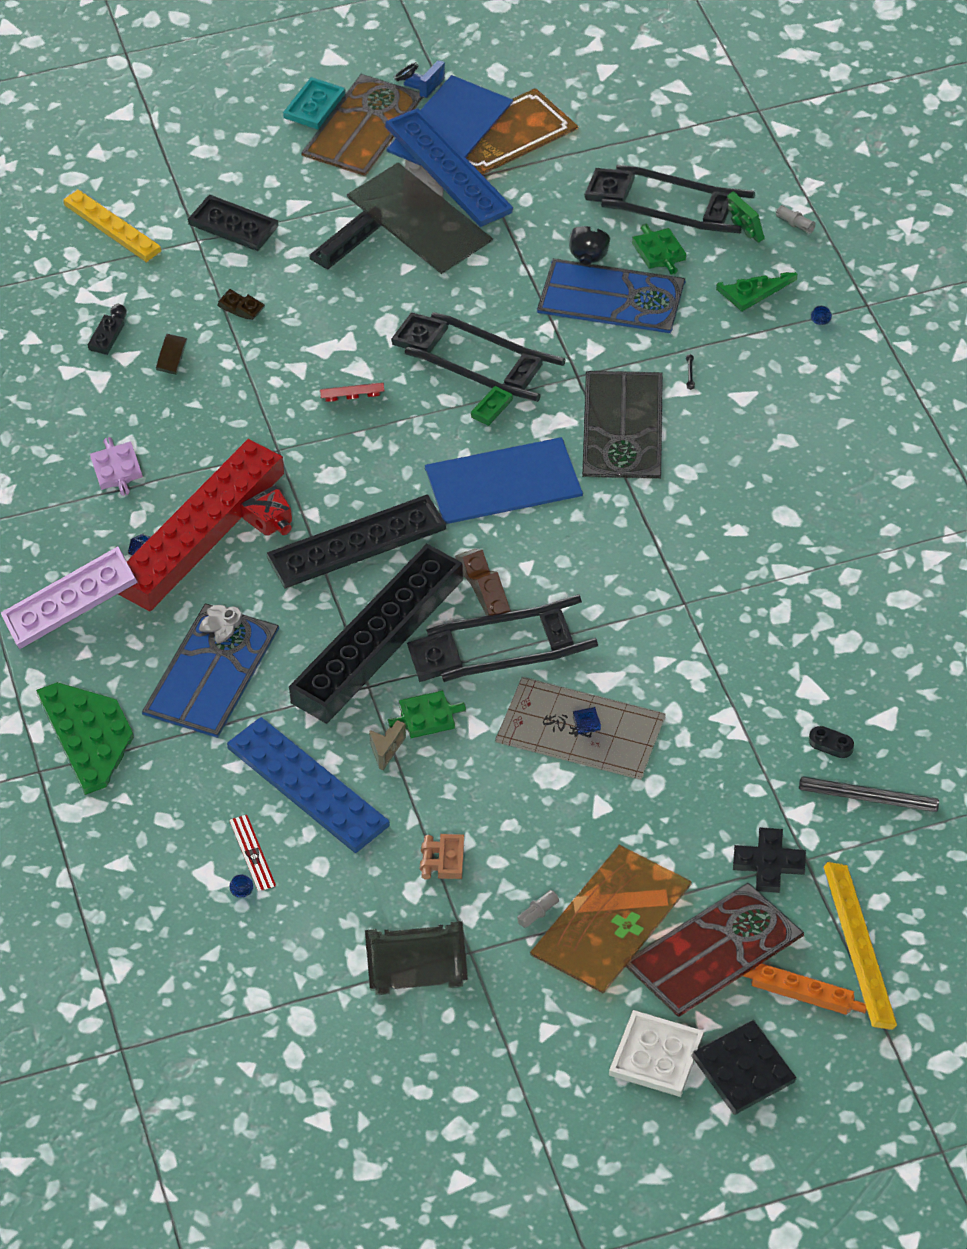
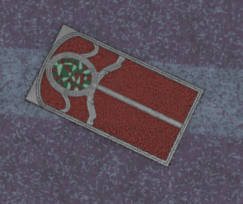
M746 883L623 963L675 1015L680 1017L802 938L804 932L752 885Z

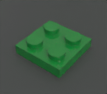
M734 191L727 195L728 208L732 213L731 220L734 225L742 226L748 238H753L758 243L764 240L765 237L759 214Z

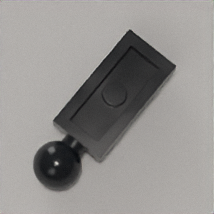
M113 305L110 310L111 316L104 314L87 344L88 350L108 355L124 326L123 319L127 314L124 305Z

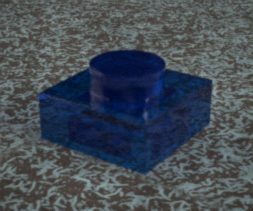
M595 707L573 711V720L578 735L601 730V723Z

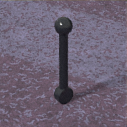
M691 354L686 356V361L688 362V382L686 387L689 390L695 388L692 377L694 356Z

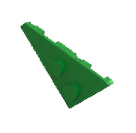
M796 272L780 273V277L768 279L767 275L750 279H738L736 284L724 285L723 282H719L716 284V290L743 312L795 282L798 274Z

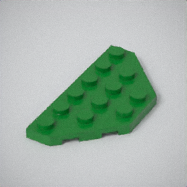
M58 682L37 689L39 701L84 795L106 788L111 780L110 776L114 769H117L124 756L127 745H130L134 738L117 699Z

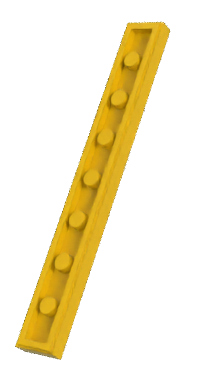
M827 862L824 866L825 874L872 1027L893 1030L897 1023L848 866Z

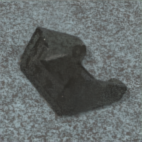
M463 921L450 922V925H446L445 929H443V925H438V927L407 930H384V934L381 931L377 932V929L365 930L370 991H375V995L390 994V990L447 984L449 988L463 987L464 982L468 981Z

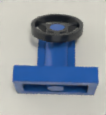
M438 60L424 75L415 73L419 66L414 62L400 70L394 76L395 81L405 80L404 86L420 90V96L427 98L445 79V62Z

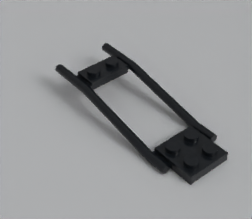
M617 165L616 170L595 169L585 192V200L601 202V206L604 208L622 209L700 230L741 234L742 226L724 224L729 212L727 195L734 191L739 197L754 199L755 191L715 187L640 167ZM635 175L712 194L703 216V222L625 202Z
M411 312L391 338L392 345L405 348V355L426 360L487 387L493 388L496 386L513 394V396L539 402L541 395L525 389L543 365L542 362L564 366L566 359L563 357L528 349L459 319L433 312L431 317ZM448 325L522 355L504 379V384L430 353L447 331Z
M580 594L535 608L450 622L426 629L427 637L407 643L419 682L442 676L443 682H447L467 675L556 660L598 647L596 638L574 644L561 609L582 603ZM535 616L540 617L552 651L467 667L462 666L451 631Z

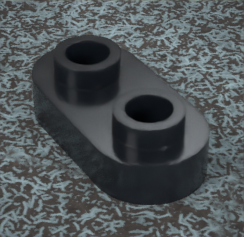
M824 726L814 727L809 733V744L814 749L838 758H847L853 753L854 741L846 734Z

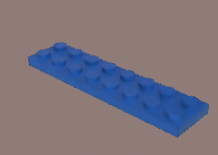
M418 108L386 121L385 128L479 227L512 213L513 207Z
M262 717L258 718L227 742V748L355 854L390 826L389 820Z

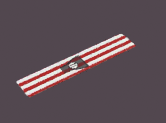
M243 815L230 819L231 826L257 890L262 891L275 887L276 884L248 816Z

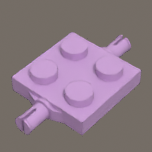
M108 437L109 444L107 438L103 440L106 449L91 453L90 457L101 490L119 487L120 494L125 496L123 489H125L126 495L129 494L127 484L143 476L131 441L114 446L112 438Z

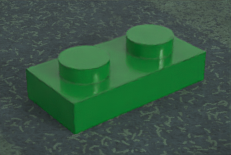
M494 386L471 411V418L489 426L513 400V394Z

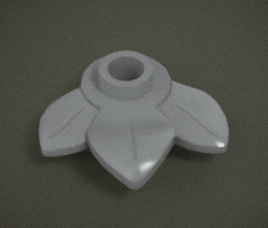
M214 605L207 609L208 617L202 620L199 631L214 632L216 643H222L230 638L234 633V628L240 625L242 613L237 607L226 608L223 605Z

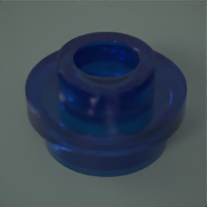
M817 306L811 312V320L815 324L825 325L832 319V314L826 306Z
M236 875L229 884L230 892L235 897H246L253 891V882L246 875Z

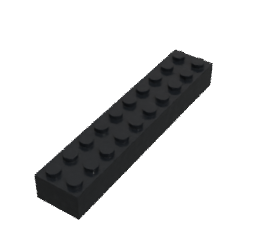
M426 543L289 685L291 704L327 724L463 581V563Z

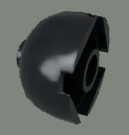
M580 226L574 228L569 237L571 254L582 264L586 265L602 260L608 252L610 236L600 229H597V232L590 231L591 227Z

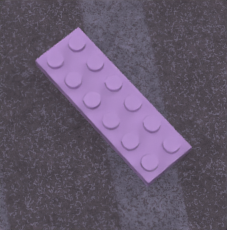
M116 547L1 612V615L16 645L21 649L138 582L119 547Z

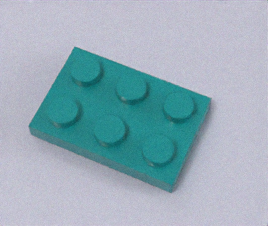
M310 77L284 110L283 118L318 130L346 94L345 88Z

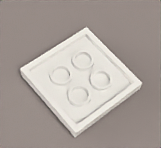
M633 1010L610 1067L609 1076L681 1097L694 1064V1059L691 1057L692 1053L700 1048L704 1031Z

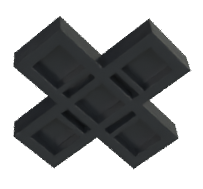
M759 827L758 847L734 845L733 870L757 872V891L780 893L781 873L805 875L806 850L782 848L783 829Z

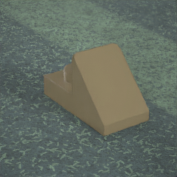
M397 720L392 728L389 727L385 736L369 731L370 745L379 769H385L405 740V723Z

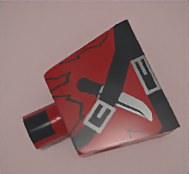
M276 485L241 503L243 519L264 535L269 536L276 531L281 535H287L291 531V508Z

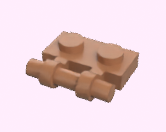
M440 834V842H433V836L426 835L424 842L421 844V853L423 854V860L420 861L421 877L426 880L430 879L431 872L434 870L438 871L439 879H462L464 835ZM439 853V859H432V855Z

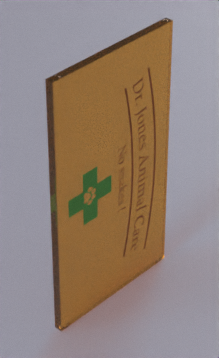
M618 845L530 951V955L604 994L692 885V881Z

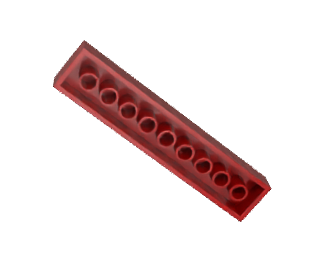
M247 439L127 561L138 583L118 593V595L151 612L242 518L241 503L272 487L284 475L283 456Z

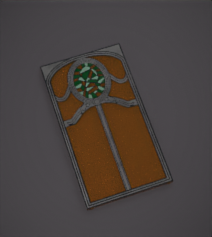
M360 74L301 152V156L366 176L394 138L385 128L386 121L414 110L423 97L420 96L418 91Z

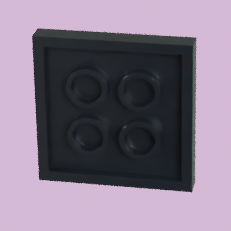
M754 1020L693 1051L691 1056L734 1115L795 1083L797 1078Z

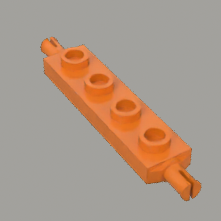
M760 963L755 970L749 968L740 974V976L752 979L753 987L847 1015L851 1010L864 1014L867 1012L865 1003L854 1000V991Z

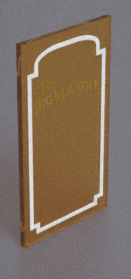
M534 88L513 98V103L475 146L466 159L483 175L577 130L578 125L539 90Z

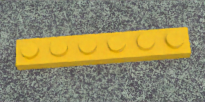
M79 189L63 199L64 206L145 262H148L161 252L160 245Z

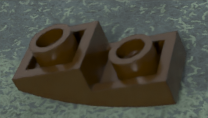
M229 289L218 301L217 306L236 316L253 320L265 307V304L249 294L243 297Z
M166 334L156 364L157 371L177 375L187 338Z

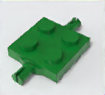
M643 224L640 229L644 234L632 237L633 246L649 269L666 267L671 275L676 274L678 269L674 264L686 260V252L670 228L653 232L648 224Z
M443 690L399 700L401 717L388 719V725L392 728L398 720L405 723V729L408 731L410 739L455 729L453 714L466 712L464 702L450 705L446 700Z

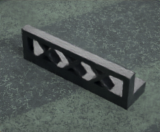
M373 208L369 213L362 211L309 255V259L329 270L382 226L381 211L377 208Z

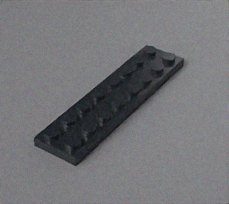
M427 494L267 552V559L285 589L446 530V523Z

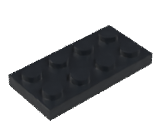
M210 194L188 218V225L255 251L262 247L279 226L276 219Z

